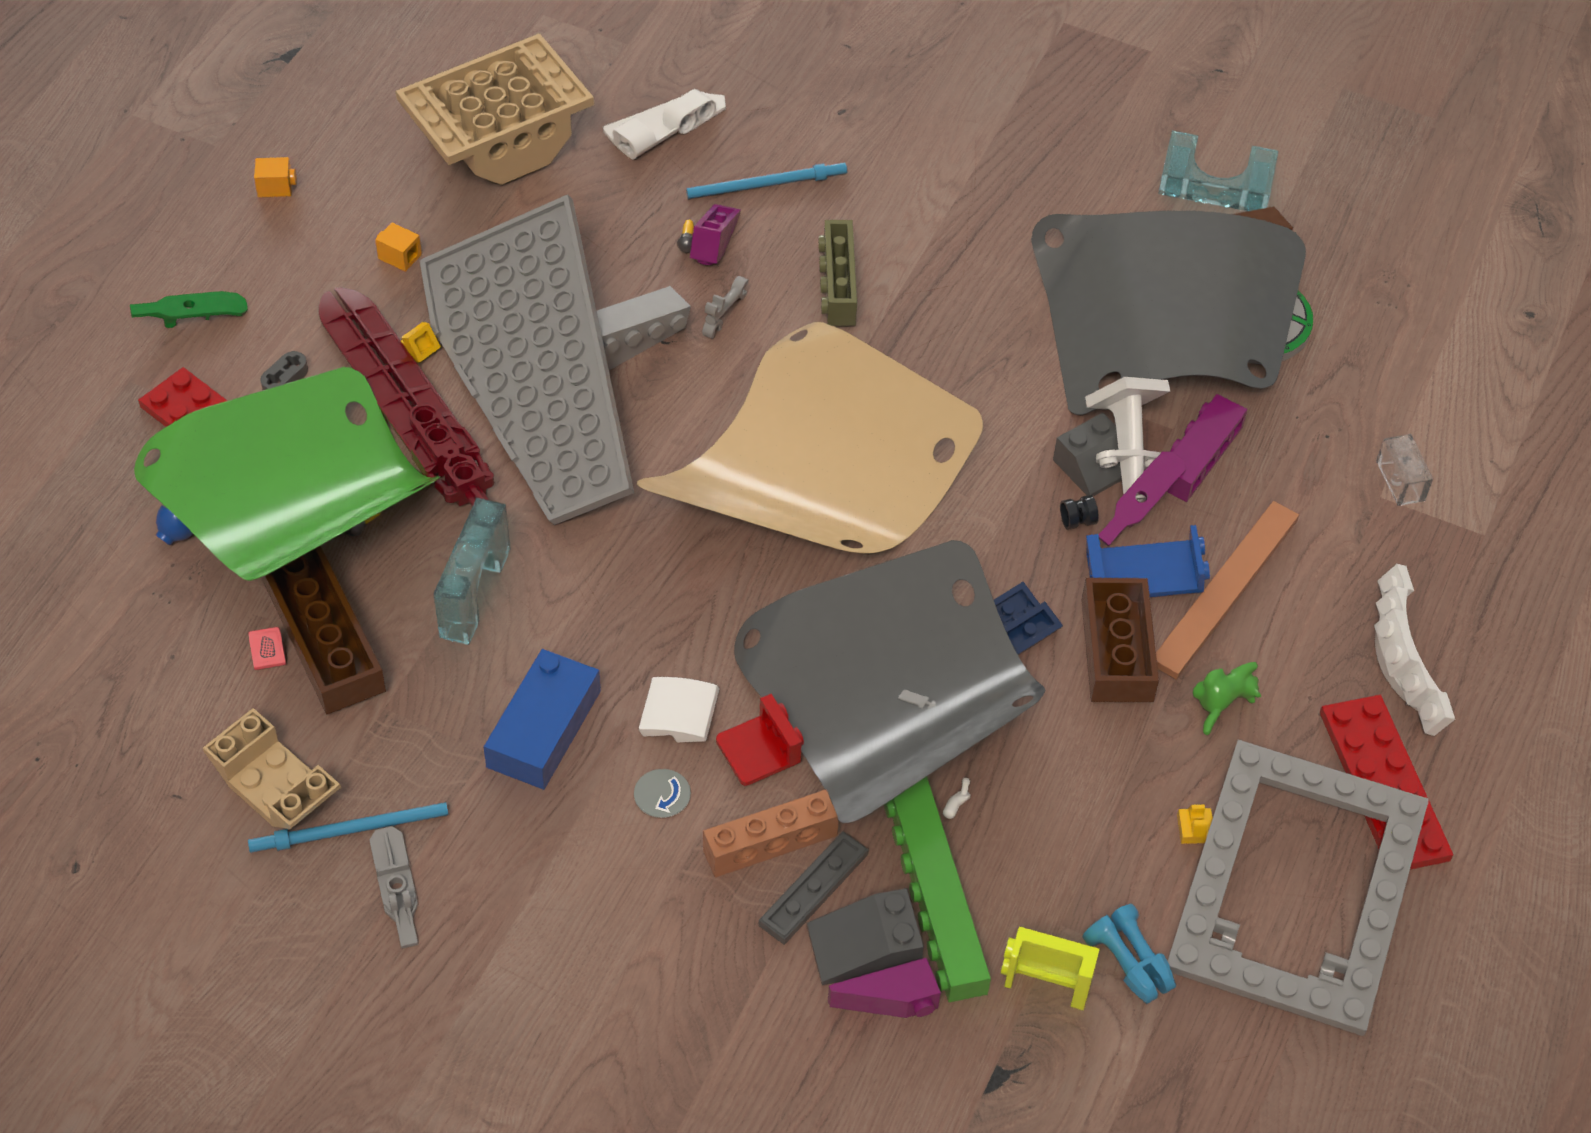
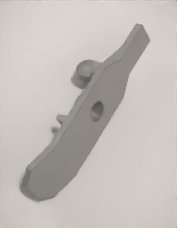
M393 826L377 829L369 841L384 911L396 922L401 948L418 945L413 923V916L418 907V901L403 834ZM396 883L402 884V887L399 889L391 888Z

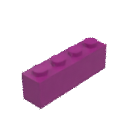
M1216 394L1210 403L1205 402L1198 414L1199 418L1196 421H1190L1182 440L1177 439L1170 452H1174L1185 461L1186 471L1167 491L1168 493L1188 502L1242 430L1248 409L1219 394Z

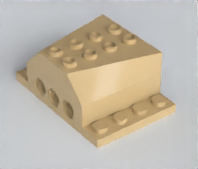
M540 33L396 91L399 103L448 165L464 160L476 176L501 185L549 165L571 136L570 115L594 105L592 94Z

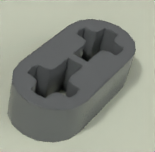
M298 351L284 354L262 374L260 379L262 390L304 378L308 372L305 355Z

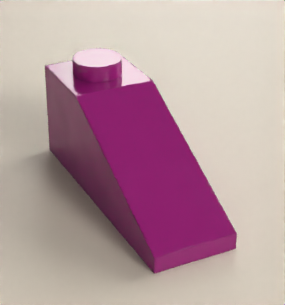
M714 204L694 226L690 258L697 259L698 263L703 265L717 264L725 253L741 209Z
M926 957L829 985L828 1004L832 1008L902 1018L915 1015L917 1017H924L938 1009L941 992Z

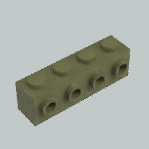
M825 220L824 235H819L818 240L819 252H824V256L819 258V271L825 272V276L820 277V292L826 293V297H821V314H827L828 325L856 326L857 290L853 220Z

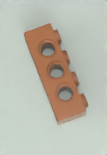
M823 790L703 830V852L716 878L836 837L838 835L839 821L827 790Z

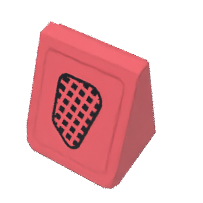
M279 627L255 630L248 633L254 670L286 665L283 640Z

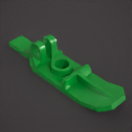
M226 291L171 295L157 302L129 304L132 318L146 316L162 318L166 328L175 327L177 319L205 316V319L209 320L210 316L214 315L242 316L248 310L244 297L238 293Z

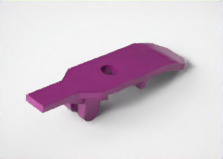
M1162 452L1118 500L1115 516L1099 533V539L1110 546L1127 526L1131 528L1134 524L1140 523L1186 471L1185 461L1174 452ZM1144 495L1147 500L1143 503L1138 502L1136 496Z

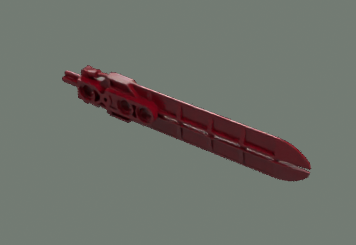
M334 288L348 311L346 313L330 291L325 292L319 304V316L322 325L350 366L364 375L380 410L411 453L412 460L421 473L431 478L436 477V474L441 477L445 475V481L438 479L433 482L435 489L444 497L445 502H456L459 507L470 503L478 516H488V511L493 510L494 507L486 496V489L494 485V474L491 472L488 464L483 462L480 449L466 428L462 427L377 306L368 297L352 289ZM352 320L355 321V323L357 324V326L359 327V329L362 331V333L364 334V336L366 337V339H364V337L362 336V334L360 333V331L357 329V327L355 326V324L353 323ZM370 346L373 347V349L376 351V353L378 354V356L380 357V359L383 361V363L385 364V366H383V364L380 362V360L378 359V357L376 356V354L374 353V351L371 349ZM389 373L392 374V376L394 377V379L396 380V382L399 384V386L401 387V389L403 390L404 393L401 392V390L399 389V387L397 386V384L394 382V380L392 379V377L390 376Z

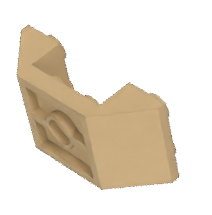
M254 708L203 747L204 753L227 785L273 827L293 828L341 788L340 783L319 765L311 770L278 741L275 727Z

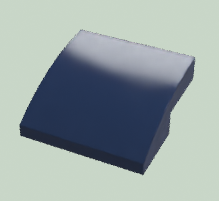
M1024 582L994 599L1003 626L1018 655L1063 627L1047 603L1044 601L1040 604Z

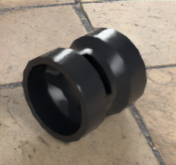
M1092 495L1082 496L1077 501L1066 499L1060 502L1061 519L1067 530L1075 529L1079 524L1090 526L1098 523V508Z

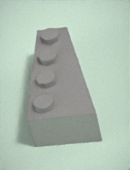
M669 286L597 310L608 369L615 368L686 328L691 306Z

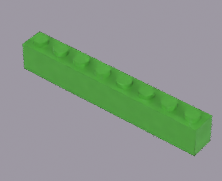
M925 777L884 804L887 818H892L895 825L892 827L894 843L896 846L901 845L902 848L901 865L904 874H909L912 883H909L911 899L913 903L918 902L919 904L918 921L922 932L927 931L930 940L927 941V951L930 960L936 961L938 971H936L937 985L940 991L945 990L949 1003L988 995L991 977L929 781Z

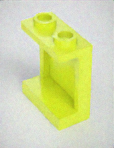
M1019 926L1016 939L1009 937L1001 969V974L1007 975L1004 987L1011 989L1015 974L1019 973L1073 988L1075 990L1070 1007L1084 1011L1100 949Z

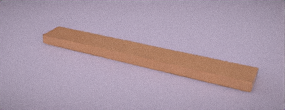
M1275 501L1269 505L1205 588L1204 592L1201 593L1157 650L1158 670L1176 680L1179 678L1296 524L1299 514Z

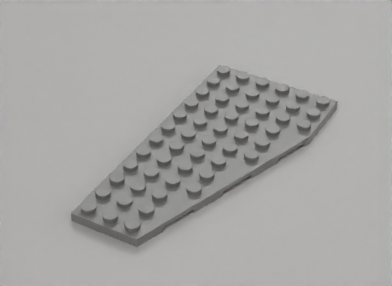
M567 194L419 260L431 328L454 363L456 371L472 397L476 399L507 454L526 480L547 519L556 525L633 494V483L573 199Z

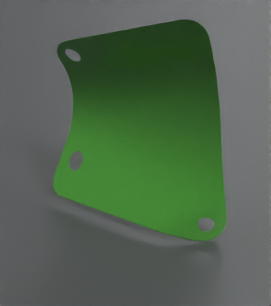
M349 367L337 368L189 413L151 437L138 454L134 467L136 480L169 509L223 564L247 581L255 580L275 571L423 489L441 477H427L411 465L391 434L366 378L359 371ZM357 402L364 407L367 413V420L364 424L355 425L348 420L345 413L348 403ZM152 449H159L161 455L158 461L150 466H144V458L147 453ZM423 484H426V485H424L423 487L418 488V489L412 491L413 489H415V488H417V487H419V486H421V485H423Z

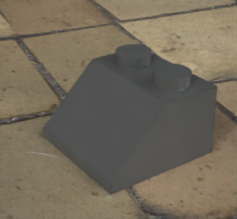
M1101 413L1056 439L1053 461L1086 495L1095 496L1122 481L1120 462L1116 466L1109 468H1100V464L1096 463V454L1107 450H1118L1116 425L1104 413Z

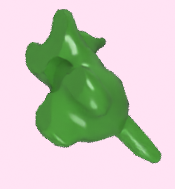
M1256 662L1241 665L1231 670V673L1227 675L1224 674L1223 668L1213 670L1206 675L1204 681L1197 683L1194 687V698L1198 699L1203 709L1209 712L1203 724V733L1205 735L1210 734L1221 712L1235 699L1246 698L1252 704L1255 703V697H1261L1258 686L1259 680L1256 676L1252 675L1258 668Z

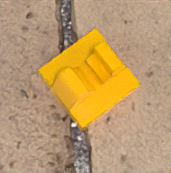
M427 322L420 323L401 337V343L418 363L441 348L430 324Z
M1204 804L1190 805L1189 809L1178 810L1177 820L1181 844L1205 843L1213 819L1211 808H1205Z

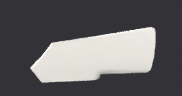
M694 89L679 98L605 125L603 131L621 152L629 158L635 159L675 133L686 134L726 109L725 96L708 94Z

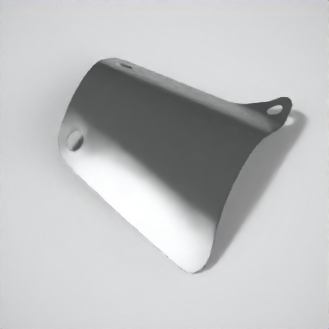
M1147 211L1104 215L1053 214L1042 218L1035 225L1032 231L1031 242L1049 302L1066 400L1071 413L1083 415L1095 410L1094 408H1087L1085 397L1099 390L1100 380L1111 372H1119L1121 378L1135 377L1159 380L1188 375L1215 376L1260 389L1267 388L1276 382L1306 257L1305 244L1296 232L1259 219L1206 211ZM1056 228L1063 235V244L1058 248L1049 247L1045 242L1046 232L1050 229ZM1249 360H1256L1263 365L1266 370L1265 378H1258L1250 372L1247 366Z
M951 540L788 594L751 615L740 628L734 645L736 662L748 682L761 697L772 693L777 703H782L785 706L789 716L788 721L792 727H797L800 730L804 740L801 751L824 789L827 790L835 808L838 821L841 823H851L871 814L1028 710L1045 693L1044 686L1037 682L1026 669L1006 633L975 551L968 544L957 540ZM958 580L967 581L974 589V601L969 606L959 605L953 597L952 587ZM752 629H757L760 632L758 644L752 648H744L743 642L746 634ZM905 689L929 697L928 701H935L936 706L928 708L929 705L925 704L921 708L918 705L900 700L898 697ZM1033 696V699L1025 705L1019 707L1012 706L1016 700L1022 697Z

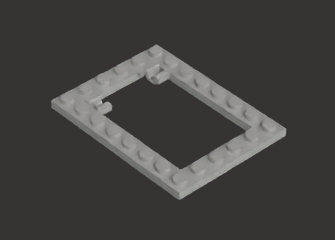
M1238 740L1167 961L1172 973L1364 1036L1367 1031L1429 799ZM1259 782L1387 822L1349 960L1326 953L1318 977L1308 975L1306 979L1242 958V952L1233 950L1240 924L1218 917ZM1216 932L1223 934L1222 939L1218 940L1212 938V933ZM1334 972L1344 974L1343 980L1334 978Z

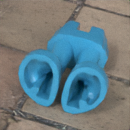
M1128 904L1115 910L1111 918L1108 915L1100 918L1084 932L1082 937L1089 946H1097L1103 943L1111 950L1126 975L1123 981L1143 1002L1148 1004L1158 998L1156 988L1161 993L1166 994L1176 988V983L1165 955L1161 953L1155 955L1144 939L1137 924L1139 911L1133 904ZM1117 931L1125 934L1141 962L1138 963Z

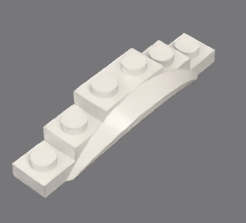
M1396 564L1378 580L1382 598L1376 602L1380 615L1379 621L1374 625L1376 630V655L1380 668L1391 687L1407 705L1418 711L1424 733L1435 736L1453 722L1455 717L1447 693L1441 692L1416 650L1406 612L1407 596L1414 589L1407 567Z

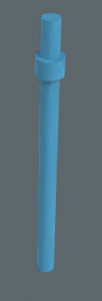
M824 163L816 164L808 169L686 188L687 198L691 199L815 179V181L826 180L827 176L847 173L846 163L827 166Z
M444 802L288 832V829L274 831V835L248 839L249 851L251 853L277 848V851L290 849V845L446 816L448 815L447 804Z

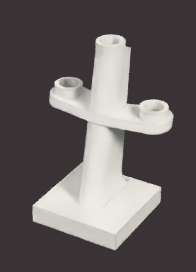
M1123 377L1085 397L1087 408L1108 409L1115 416L1118 450H1107L1096 454V463L1100 464V468H1109L1116 466L1120 462L1123 494L1161 454V452L1143 449L1142 405L1170 392L1168 380ZM1137 495L1136 500L1142 502L1146 500V497L1144 495Z

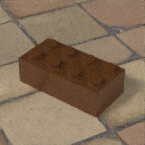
M1086 578L1081 601L1091 702H1154L1159 684L1148 578Z

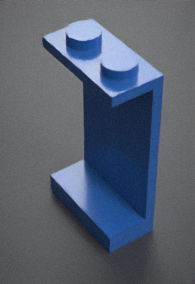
M1190 525L1189 540L1101 548L1099 534L1086 535V556L1090 578H1148L1150 597L1204 592L1205 580L1210 579L1209 563L1202 560V555H1205L1204 537H1198L1196 525Z

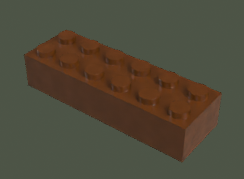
M321 546L261 577L326 715L386 692L383 670Z

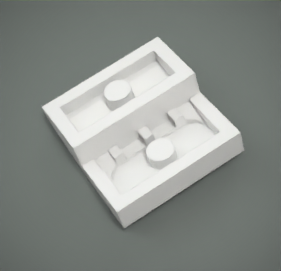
M653 677L639 725V731L643 737L672 735L677 743L706 741L719 687L715 684L693 679Z

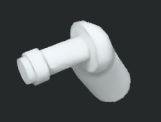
M963 778L961 791L948 799L943 810V815L946 818H954L959 806L970 798V793L968 792L969 778Z

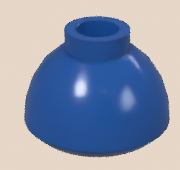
M161 505L156 516L158 532L155 535L170 546L174 541H183L191 537L193 533L169 509Z

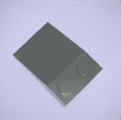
M907 888L873 894L807 923V930L822 985L842 982L922 959L924 946Z

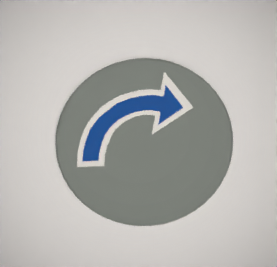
M656 769L644 774L637 781L634 788V799L637 806L644 813L658 818L671 817L680 813L687 806L691 796L687 780L681 774L669 769Z

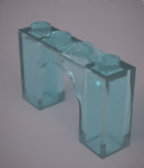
M1172 130L1158 194L1243 211L1267 208L1279 151L1252 146L1247 168L1243 173L1232 178H1218L1203 172L1195 162L1194 155L1199 135Z
M476 498L433 593L439 637L442 639L467 645L472 640L480 621L477 593L482 569L501 573L511 550L506 504Z

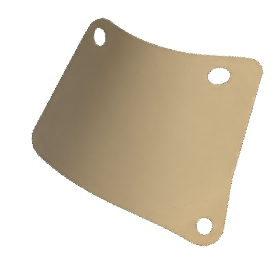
M814 322L788 334L765 353L745 403L732 424L710 449L683 469L664 476L643 478L637 481V485L662 496L839 550L855 553H877L902 543L934 511L975 447L982 433L983 422L976 408L855 336L826 323ZM802 330L808 331L803 339L799 341L790 340V337ZM943 438H950L955 444L953 456L946 462H937L933 456L935 445ZM853 540L861 543L863 547L858 549L849 548L842 545L841 541Z

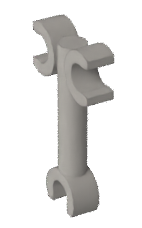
M737 276L731 290L724 298L714 294L712 303H706L705 313L708 315L705 318L706 322L702 330L704 336L713 339L715 330H721L723 322L720 318L738 298L742 300L747 295V291L743 289L748 284V279Z

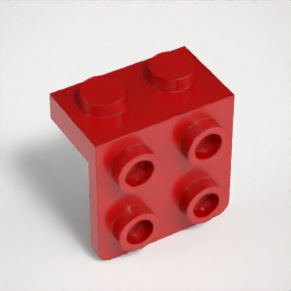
M772 693L760 698V714L758 717L725 730L716 736L718 747L739 782L744 786L751 785L801 763V746L804 745L803 736L797 727H792L788 721L789 716L785 706L782 703L778 704Z

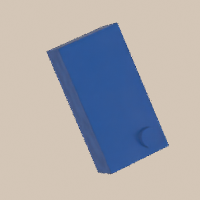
M541 649L484 745L486 768L545 790L601 692L600 670Z

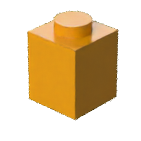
M289 157L255 159L254 180L258 197L291 196L292 185H296L297 177L296 169L290 167Z
M393 222L384 231H381L375 239L378 259L405 272L422 255L420 236Z

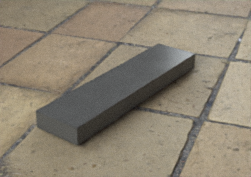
M842 831L759 919L758 926L785 945L868 856V849Z

